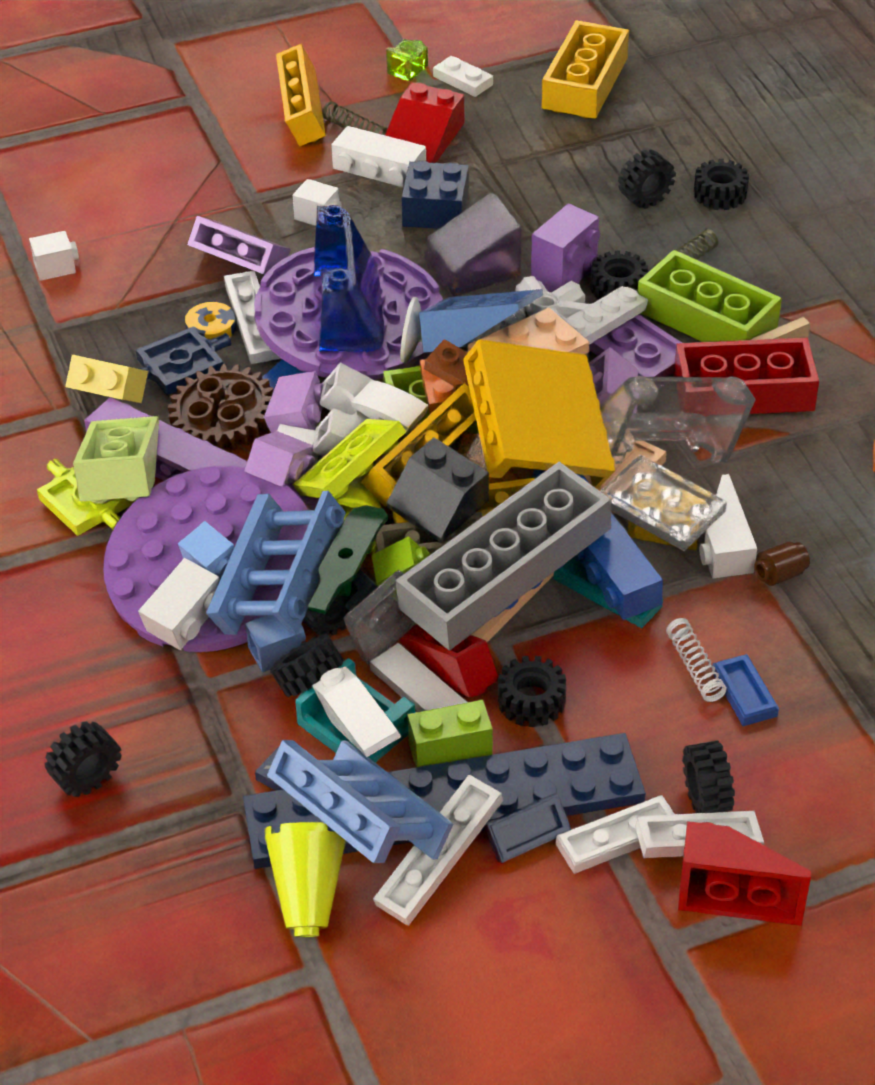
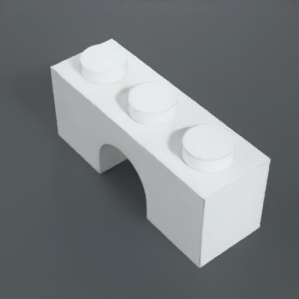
M341 362L325 379L320 405L330 410V412L316 427L313 452L324 457L364 420L370 419L353 408L351 402L373 379Z

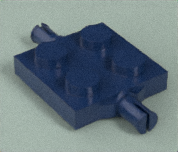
M190 327L136 349V356L143 366L140 369L148 371L147 380L150 379L156 382L164 393L169 395L177 391V385L187 386L186 377L194 380L197 379L196 371L198 370L204 375L208 373L209 366H212L215 371H220L224 363L216 354V351L231 346L232 343L227 333L210 340L201 336L194 327Z

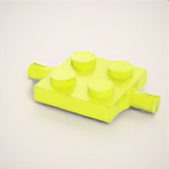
M53 459V462L49 461L47 464V470L56 477L48 484L37 489L39 500L77 536L102 522L114 530L117 522L120 520L117 513L135 502L128 501L126 498L111 499L100 504L92 503L91 501L80 502L74 467L66 468L58 459Z

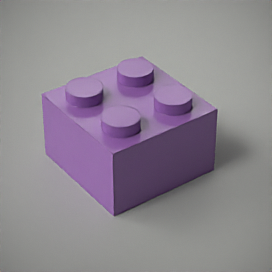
M568 203L532 234L531 276L541 281L548 292H553L570 281L579 284L587 274L591 273L592 263L598 257V241L600 238V231H598L599 216Z

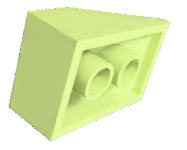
M158 416L91 421L73 462L80 502L91 501L92 503L100 504L111 499L120 498L136 501L139 497L150 496L151 488H153L155 482L159 432Z

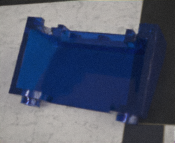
M338 205L317 206L314 276H321V273H324L322 278L321 320L318 339L319 351L370 352L378 350L383 345L385 332L378 265L350 214Z

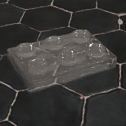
M642 455L635 458L600 490V492L611 499V511L683 551L726 512L727 501Z

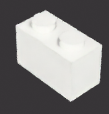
M184 558L138 610L146 631L181 650L189 640L197 636L201 626L208 619L209 616L206 612L220 582L219 576Z

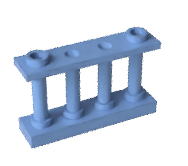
M322 491L315 510L283 511L270 494H257L206 612L225 635H236L245 616H276L290 634L298 633L320 579L318 568L343 524L346 512L329 491ZM308 525L302 540H277L283 526ZM271 555H296L290 570H264ZM258 585H283L277 600L251 601Z
M282 740L267 774L271 780L373 863H385L394 841L409 840L432 860L438 859L454 825L348 741H341L333 760H317L295 741Z

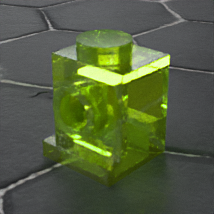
M407 39L401 41L394 48L389 47L386 49L387 74L411 81L428 66V47L420 40L413 41Z

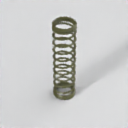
M333 101L328 102L323 108V118L334 122L336 125L346 128L348 125L350 126L354 116L357 115L354 128L359 118H362L363 120L358 129H361L364 121L367 120L368 123L364 130H367L369 124L373 123L370 132H373L374 126L377 125L378 127L374 133L378 134L383 129L382 135L386 134V127L379 126L378 123L374 124V121L369 122L368 118L364 119L363 116H359L357 113L354 114L353 111H349L347 108L344 109L343 106H338ZM331 104H333V105L330 107V109H329L328 117H327V116H326L327 110H328L329 106H330ZM334 106L333 112H332V114L330 115V111H331L332 107ZM342 108V111L339 114V118L335 120V117L338 113V109ZM344 110H346L347 113L344 117V121L340 123V118L342 117ZM349 113H352L349 123L345 125Z
M706 229L698 234V236L689 240L688 243L676 249V251H681L688 256L684 251V248H687L689 255L697 260L700 256H704L705 253L718 246V237L714 231ZM705 235L712 240L713 246L707 242ZM694 241L697 242L699 249L693 244ZM689 245H692V248L694 252L698 255V257H695L693 251L689 248ZM659 260L658 262H656V263L653 265V268H654L661 260Z

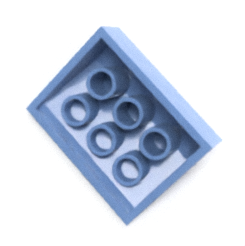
M536 289L448 297L419 312L423 353L433 352L444 339L459 348L468 346V343L474 342L476 337L543 296V290Z

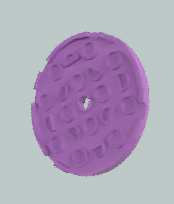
M336 244V249L319 251L318 247L308 248L294 253L275 264L261 279L260 288L257 294H255L254 318L257 330L266 345L281 359L297 369L306 372L316 371L317 376L327 378L341 362L363 375L377 380L383 378V371L416 367L420 364V360L428 358L432 352L423 353V344L419 342L406 363L400 361L405 318L412 297L418 298L421 311L442 301L443 298L439 293V285L432 276L411 260L385 249H381L377 253L362 250V245Z
M210 466L190 470L172 476L151 488L150 496L139 497L126 510L117 522L106 546L103 568L104 581L117 613L124 622H127L138 632L139 636L162 647L165 644L170 645L146 631L138 610L183 560L178 543L201 523L206 521L232 542L235 547L257 494H270L283 511L308 510L301 498L286 484L281 487L245 472V467ZM308 525L283 526L277 540H302ZM271 555L264 570H290L296 555ZM258 585L251 601L277 600L283 585ZM245 616L236 635H225L208 617L201 626L197 636L189 640L183 649L187 652H207L227 649L246 643L247 632L245 623L263 616Z

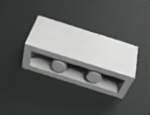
M347 126L331 144L333 169L403 188L409 161H426V146Z

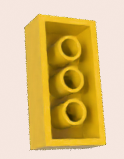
M576 20L542 79V109L552 110L556 113L578 115L582 118L596 119L628 58L629 30Z

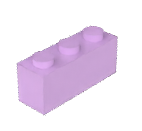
M201 216L196 217L187 244L264 275L275 264L288 257L291 250Z

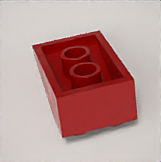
M412 82L400 97L385 136L426 146V161L436 163L465 123L464 94Z
M687 821L678 910L802 926L811 881V870L729 826L715 825L710 822L698 823Z

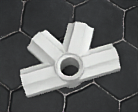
M534 276L524 277L522 282L516 285L515 291L543 290V296L525 306L529 316L546 308H551L565 320L590 305L585 304V294L582 292L580 285L573 281L566 283L553 292H548L541 281L536 280Z

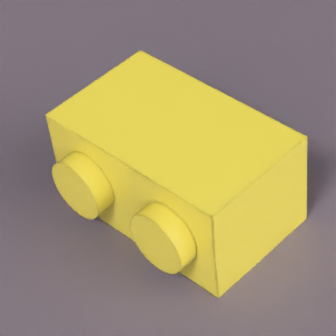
M72 355L65 387L142 403L148 371Z

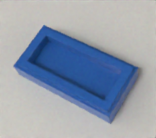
M747 654L713 663L712 666L715 667V672L719 674L718 678L722 679L726 686L725 696L742 726L778 717L779 707Z

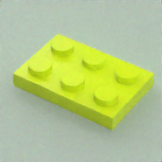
M366 419L292 485L300 496L320 498L322 491H329L337 499L347 492L350 482L356 477L365 475L373 468V462L380 455L387 454L399 444L398 439L406 433V430L400 421Z

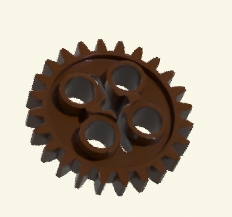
M222 364L220 371H215L212 366H209L208 373L205 375L199 370L196 371L197 379L195 380L186 377L187 386L177 385L178 394L170 396L172 404L168 405V417L171 426L180 428L201 440L208 441L222 450L225 445H229L232 450H236V443L239 441L247 446L249 445V436L254 438L260 437L258 429H269L264 415L274 390L273 387H270L269 380L262 378L261 372L252 374L251 367H247L241 372L239 364H236L232 370H227L226 364Z

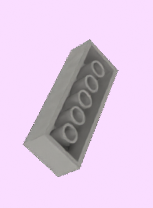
M561 462L556 463L396 579L399 609L450 651L611 529V499Z

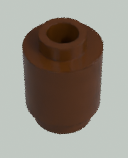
M785 542L757 554L754 564L755 573L761 581H764L769 586H774L802 575L804 570L810 565L809 553L800 542Z

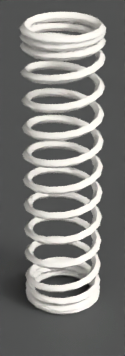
M685 618L673 620L666 628L669 638L672 640L673 645L676 646V650L683 659V663L687 666V670L690 672L695 684L698 685L697 688L701 692L703 699L707 702L717 701L724 696L726 686L722 679L718 678L719 674L715 672V667L711 665V660L707 659L708 655L704 653V648L700 646V641L696 640L697 635L693 633V628H691L689 621ZM686 624V627L681 628L675 634L671 633L676 626ZM691 635L694 636V640L688 641L683 646L679 645L680 641L688 639ZM694 642L698 643V646L692 647L687 652H682L684 647H688ZM701 648V653H697L691 658H686L687 654ZM702 654L705 655V659L698 661L694 665H689L691 660L699 658ZM705 661L709 662L708 666L702 667L698 671H693L696 666L703 664ZM708 668L713 669L712 672L705 674L702 678H697L699 673L706 671ZM712 674L716 675L715 679L710 680L706 684H700L703 679L709 678ZM722 687L721 691L717 694L706 696V693L714 692Z

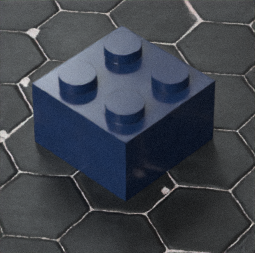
M409 161L401 197L402 226L462 230L469 196V165Z

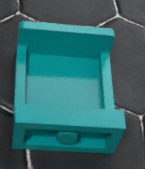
M349 658L338 667L343 668L345 666L356 675L355 662ZM357 677L401 736L399 739L368 756L372 761L377 762L408 736L407 714L415 713V704L405 697L394 704ZM311 687L307 691L301 692L295 702L298 725L335 753L341 741L351 743L331 723L314 688Z

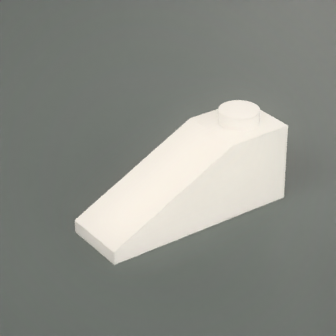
M729 474L722 475L706 527L705 542L700 544L699 547L701 562L703 565H708L712 579L754 573V564L756 562L757 546Z
M345 666L327 671L321 676L319 682L312 685L331 723L366 757L401 737L398 730L361 681Z

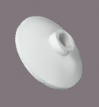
M412 297L405 318L400 349V361L403 363L409 360L418 343L422 342L419 317L421 306L417 297Z

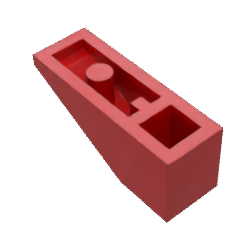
M418 624L398 634L399 641L429 670L457 693L469 698L483 694L488 686L498 681V674L486 640L469 635L449 651Z

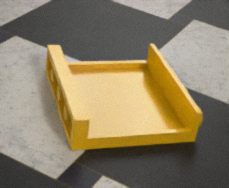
M482 339L475 343L463 358L489 477L502 478L511 467L547 471L556 463L561 462L576 474L589 475L593 487L598 489L615 472V463L611 455L607 430L604 427L600 402L596 395L593 374L589 367L587 355Z

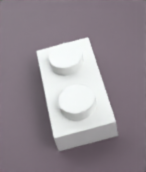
M453 56L448 57L433 67V77L474 97L493 85V75Z

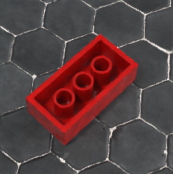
M808 337L676 343L674 377L682 417L815 411L819 378Z

